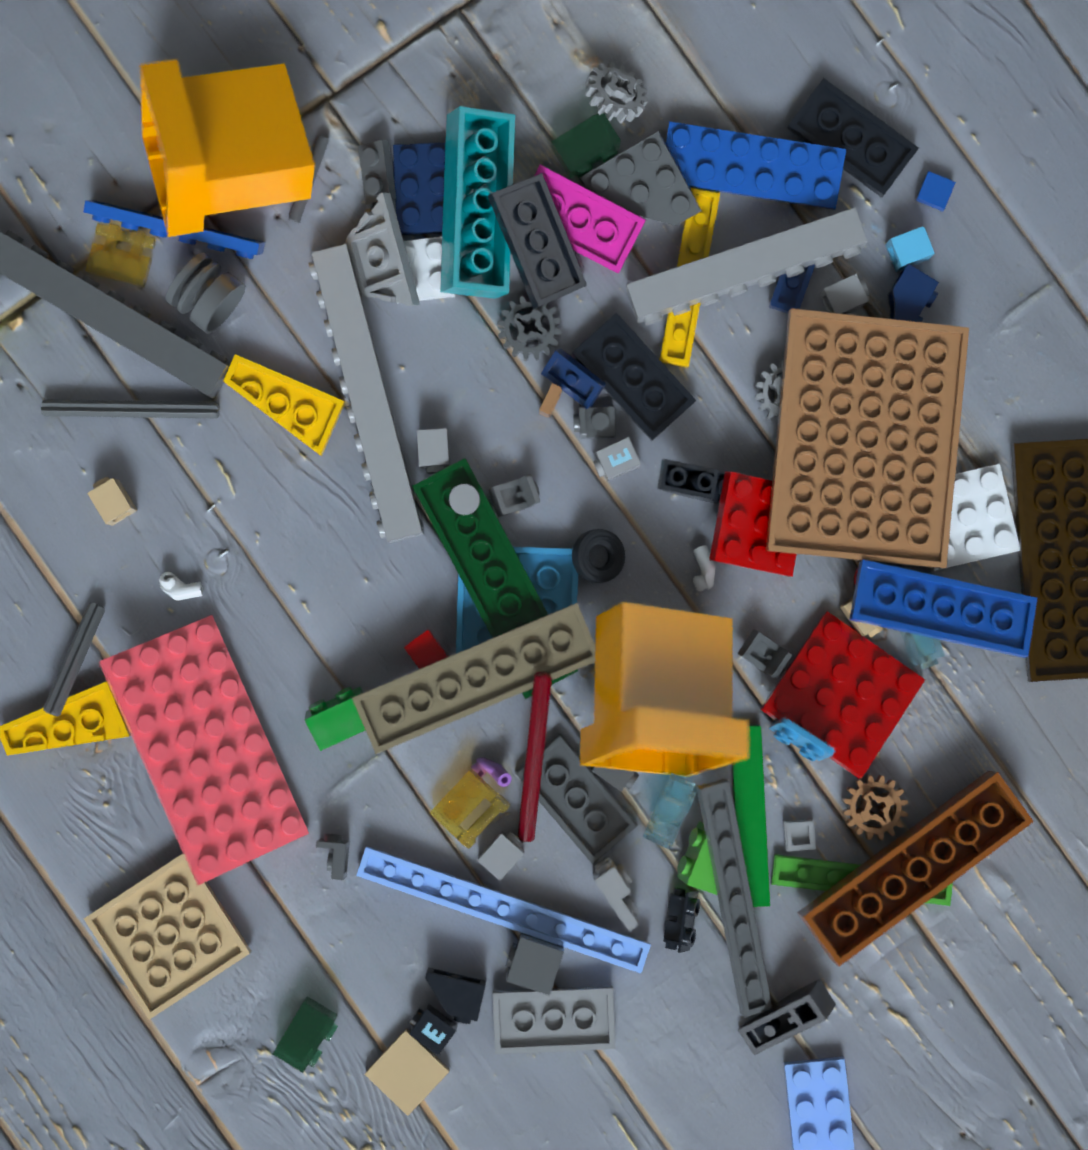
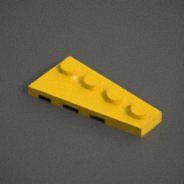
M235 354L223 382L322 457L345 405V401Z
M107 681L68 697L59 716L48 714L42 708L0 726V740L7 756L131 736Z

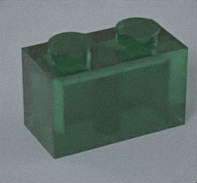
M597 113L551 141V150L569 178L575 175L580 178L593 169L592 165L601 159L603 162H606L618 154L621 140L605 114L599 115Z
M307 996L272 1055L304 1073L308 1065L314 1068L323 1053L318 1049L323 1039L329 1042L338 1028V1025L334 1023L338 1014Z

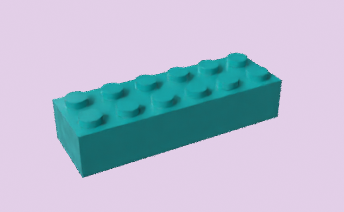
M459 106L447 114L440 293L494 299L509 293L511 253L487 195L513 185L514 114Z

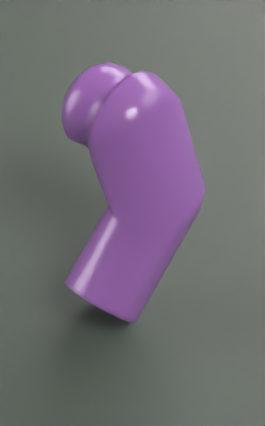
M485 757L476 759L477 762L471 766V771L478 778H482L488 772L501 787H506L511 783L512 777L501 764Z

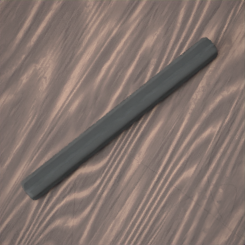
M44 399L41 403V412L45 416L217 419L220 410L217 402Z

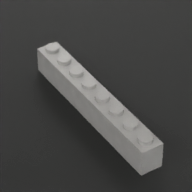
M855 207L628 283L626 291L637 324L645 322V325H650L662 320V315L671 312L674 315L686 313L691 310V305L700 302L702 306L710 305L719 301L718 296L730 293V296H737L748 291V286L757 283L759 287L767 286L776 281L775 277L787 274V277H793L805 271L804 268L815 264L816 268L831 264L833 262L832 258L844 255V258L856 256L862 252L861 249L867 243V238Z

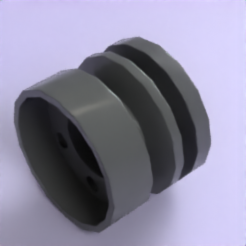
M204 252L192 258L182 268L171 283L165 300L171 306H177V310L181 314H186L192 310L190 321L206 334H209L220 327L235 310L245 293L246 286L230 272L224 273L219 277L221 273L220 264L217 262L212 263V258Z

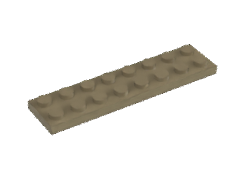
M578 603L352 699L375 754H378L532 689L536 672H548L553 680L594 663L595 644Z

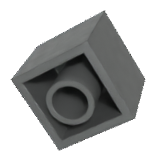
M520 933L517 944H512L506 966L509 967L506 981L550 996L564 954V947Z

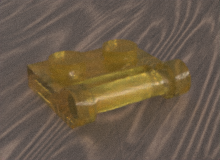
M471 768L431 810L430 814L463 846L470 849L476 843L475 838L500 812L504 813L510 807V803ZM486 798L491 805L467 830L463 829L460 824Z

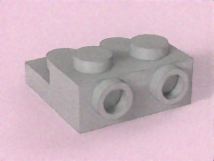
M608 856L594 866L596 870L592 873L593 879L627 930L631 931L639 925L636 916L640 914L637 906L628 895L632 892L629 884L633 881L622 863L616 866Z

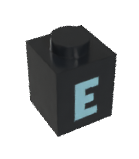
M428 1004L424 1011L418 1008L409 1021L412 1025L409 1035L439 1056L456 1032L458 1025Z

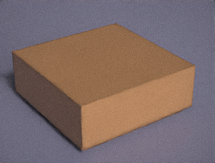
M553 383L551 384L539 409V414L547 418L551 417L562 394L561 387Z

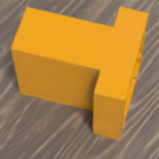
M177 59L140 64L141 135L168 237L204 232V215L311 199L315 164L285 63L188 77L181 76Z
M622 602L596 616L594 724L581 729L580 765L690 777L749 758L748 720L733 719L732 618Z

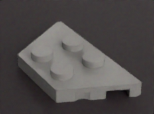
M381 193L377 196L378 203L371 211L365 212L358 226L353 228L346 237L360 294L364 297L379 298L383 301L403 303L406 306H418L420 302L391 194Z

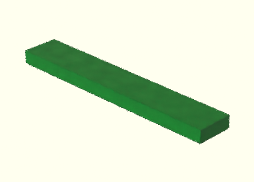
M757 725L748 726L749 758L732 763L734 810L753 907L770 906L762 732L761 726Z

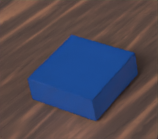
M928 171L915 201L943 212L956 182Z

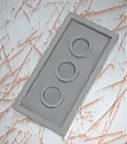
M613 986L557 988L551 990L550 996L534 990L493 991L492 993L495 1054L616 1049Z

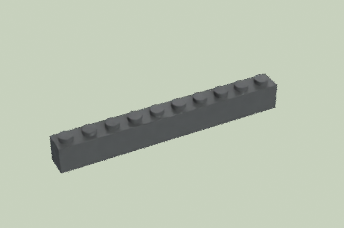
M7 230L6 234L0 232L1 275L214 400L224 383L223 380L229 369V366L225 364L227 358L214 350L210 354L199 349L202 344L188 335L184 339L174 334L176 328L163 320H160L159 324L149 319L151 314L141 307L135 305L133 309L123 304L125 298L112 290H109L108 294L98 289L100 284L90 277L84 275L82 279L72 274L75 270L61 260H58L57 264L47 259L49 254L39 247L33 245L31 249L21 244L24 239L10 230Z

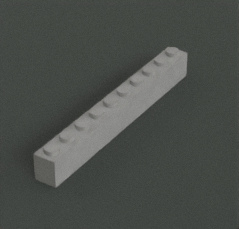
M346 244L313 252L311 254L314 262L309 263V268L313 280H319L321 290L316 291L320 308H326L328 319L324 320L328 337L333 336L336 348L331 349L335 365H341L343 376L339 377L343 395L348 394L351 405L346 406L350 423L356 422L359 434L354 435L358 452L363 451L366 462L361 463L365 480H371L374 491L369 492L373 509H379L381 520L376 521L380 537H386L388 543H393L423 535V528L348 247Z

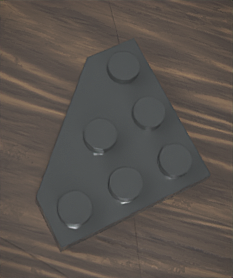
M659 131L581 177L587 189L645 218L677 226L702 211Z

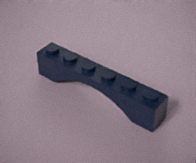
M908 264L902 270L888 293L889 319L922 322L924 318L919 315L925 306L930 308L939 293L935 289L939 282Z

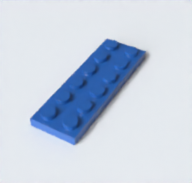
M669 121L666 145L689 187L830 210L836 209L846 149Z
M861 560L859 562L849 620L1025 658L1029 655L1037 598Z

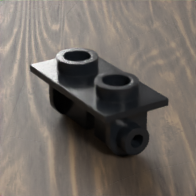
M674 888L673 893H670L667 914L677 916L678 918L677 922L666 920L663 942L666 943L665 948L677 950L678 946V953L689 951L690 947L694 945L696 939V930L693 929L694 920L699 914L701 904L700 899H698L699 891L697 890L686 892L685 895V889Z

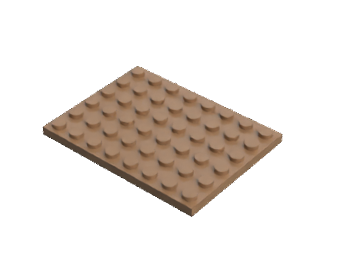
M801 309L789 310L766 551L936 568L947 567L969 339L968 327Z

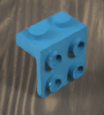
M781 718L778 721L773 720L768 728L775 732L773 736L778 741L786 745L792 743L800 749L799 753L810 761L814 762L816 759L820 761L829 758L835 752L832 747L786 718Z

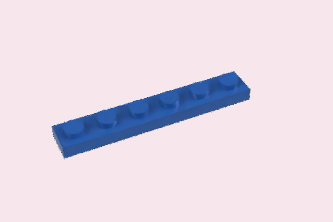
M85 200L83 212L92 214V220L110 223V219L120 221L123 228L138 231L140 226L150 229L149 234L167 238L162 216L97 200ZM204 227V232L178 235V241L196 245V241L208 243V249L225 252V248L236 250L237 256L253 259L254 255L263 254L265 242L206 227Z

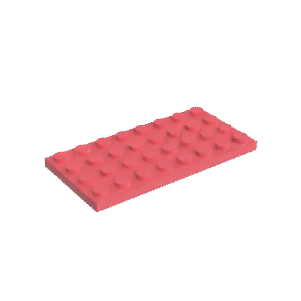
M212 615L99 662L197 885H201L309 834Z

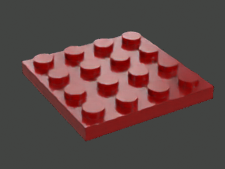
M826 611L760 710L776 721L781 718L790 720L832 747L835 752L829 758L860 779L863 778L926 679Z

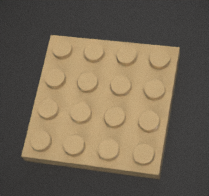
M184 854L176 857L84 918L148 1020L252 952L209 884L205 882L197 885Z

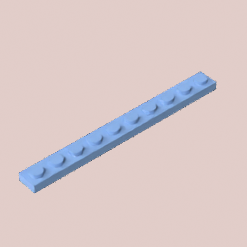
M369 846L365 848L356 874L358 877L638 973H642L651 946L646 941Z

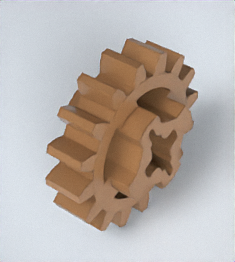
M868 774L866 775L865 783L860 779H856L857 788L847 787L846 789L851 794L850 798H842V802L848 804V808L842 810V814L851 817L846 822L847 826L857 825L854 833L860 835L865 831V838L868 840L872 839L873 834H876L879 840H884V832L894 836L893 827L895 825L901 828L904 826L899 821L900 816H908V813L902 810V806L907 805L908 800L900 799L899 797L903 794L904 790L902 788L894 790L896 782L892 779L884 784L885 777L883 775H878L876 781H874L872 775ZM879 787L887 792L876 795L870 788ZM860 796V808L856 810V802L858 797ZM870 799L881 803L878 806L880 816L872 811L869 812L872 808ZM894 805V811L890 818L888 816L890 806ZM871 819L875 820L880 826L869 827L864 825L863 822Z

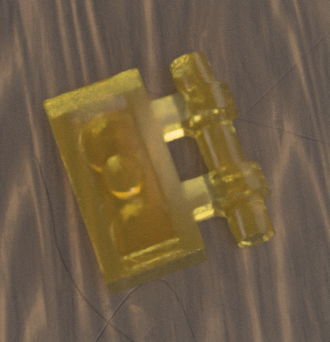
M98 223L95 234L106 237L104 245L92 244L85 271L89 274L145 288L152 259L143 256L142 252L144 247L154 249L156 238L147 236L146 232L135 230V232L120 229V225ZM118 240L131 243L130 252L117 249Z

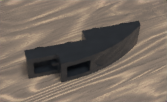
M662 459L657 489L696 500L719 504L725 473L717 469Z

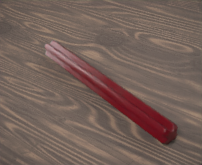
M536 672L534 675L518 837L522 842H532L535 839L552 677L548 672Z

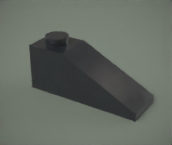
M818 979L791 993L773 1005L772 1009L762 1012L741 1026L738 1031L752 1053L756 1055L827 1020L836 1003L821 980Z

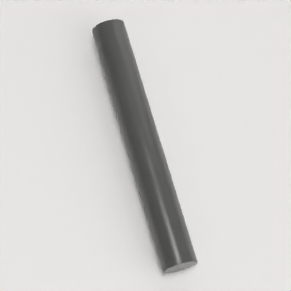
M318 136L312 152L315 164L313 184L329 143V139L323 136ZM308 199L294 202L289 220L300 223Z

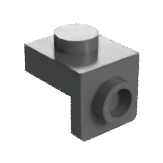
M531 474L488 489L498 517L530 508L540 502L539 487L533 481Z
M755 629L752 630L737 653L759 670L775 679L786 669L788 661L792 656V653L778 646Z

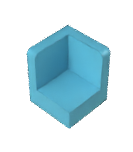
M919 227L893 237L885 244L896 272L903 270L908 264L913 266L929 260L935 254L924 227Z

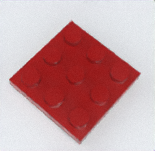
M725 471L710 561L793 577L797 554L766 551L772 490L771 480Z

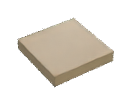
M406 1028L369 1067L364 1075L409 1116L450 1072V1069L426 1046L409 1035L410 1031Z

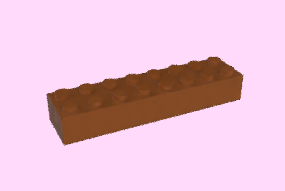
M987 771L798 911L797 914L831 961L840 967L1034 821L1001 775L995 771Z

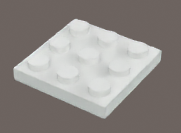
M1000 464L955 474L946 568L1020 551ZM931 567V571H936V570L944 569V568Z

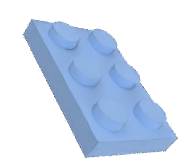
M844 1057L783 1062L792 1149L854 1150Z

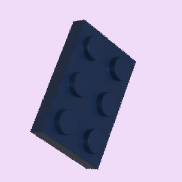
M446 143L393 145L394 180L397 199L395 200L396 216L401 235L442 234Z

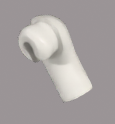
M704 545L693 551L701 569V575L693 578L695 588L699 592L713 587L716 569L714 561L709 560L710 552L708 547Z
M164 572L159 577L161 589L174 600L203 596L201 582L184 584L172 572Z

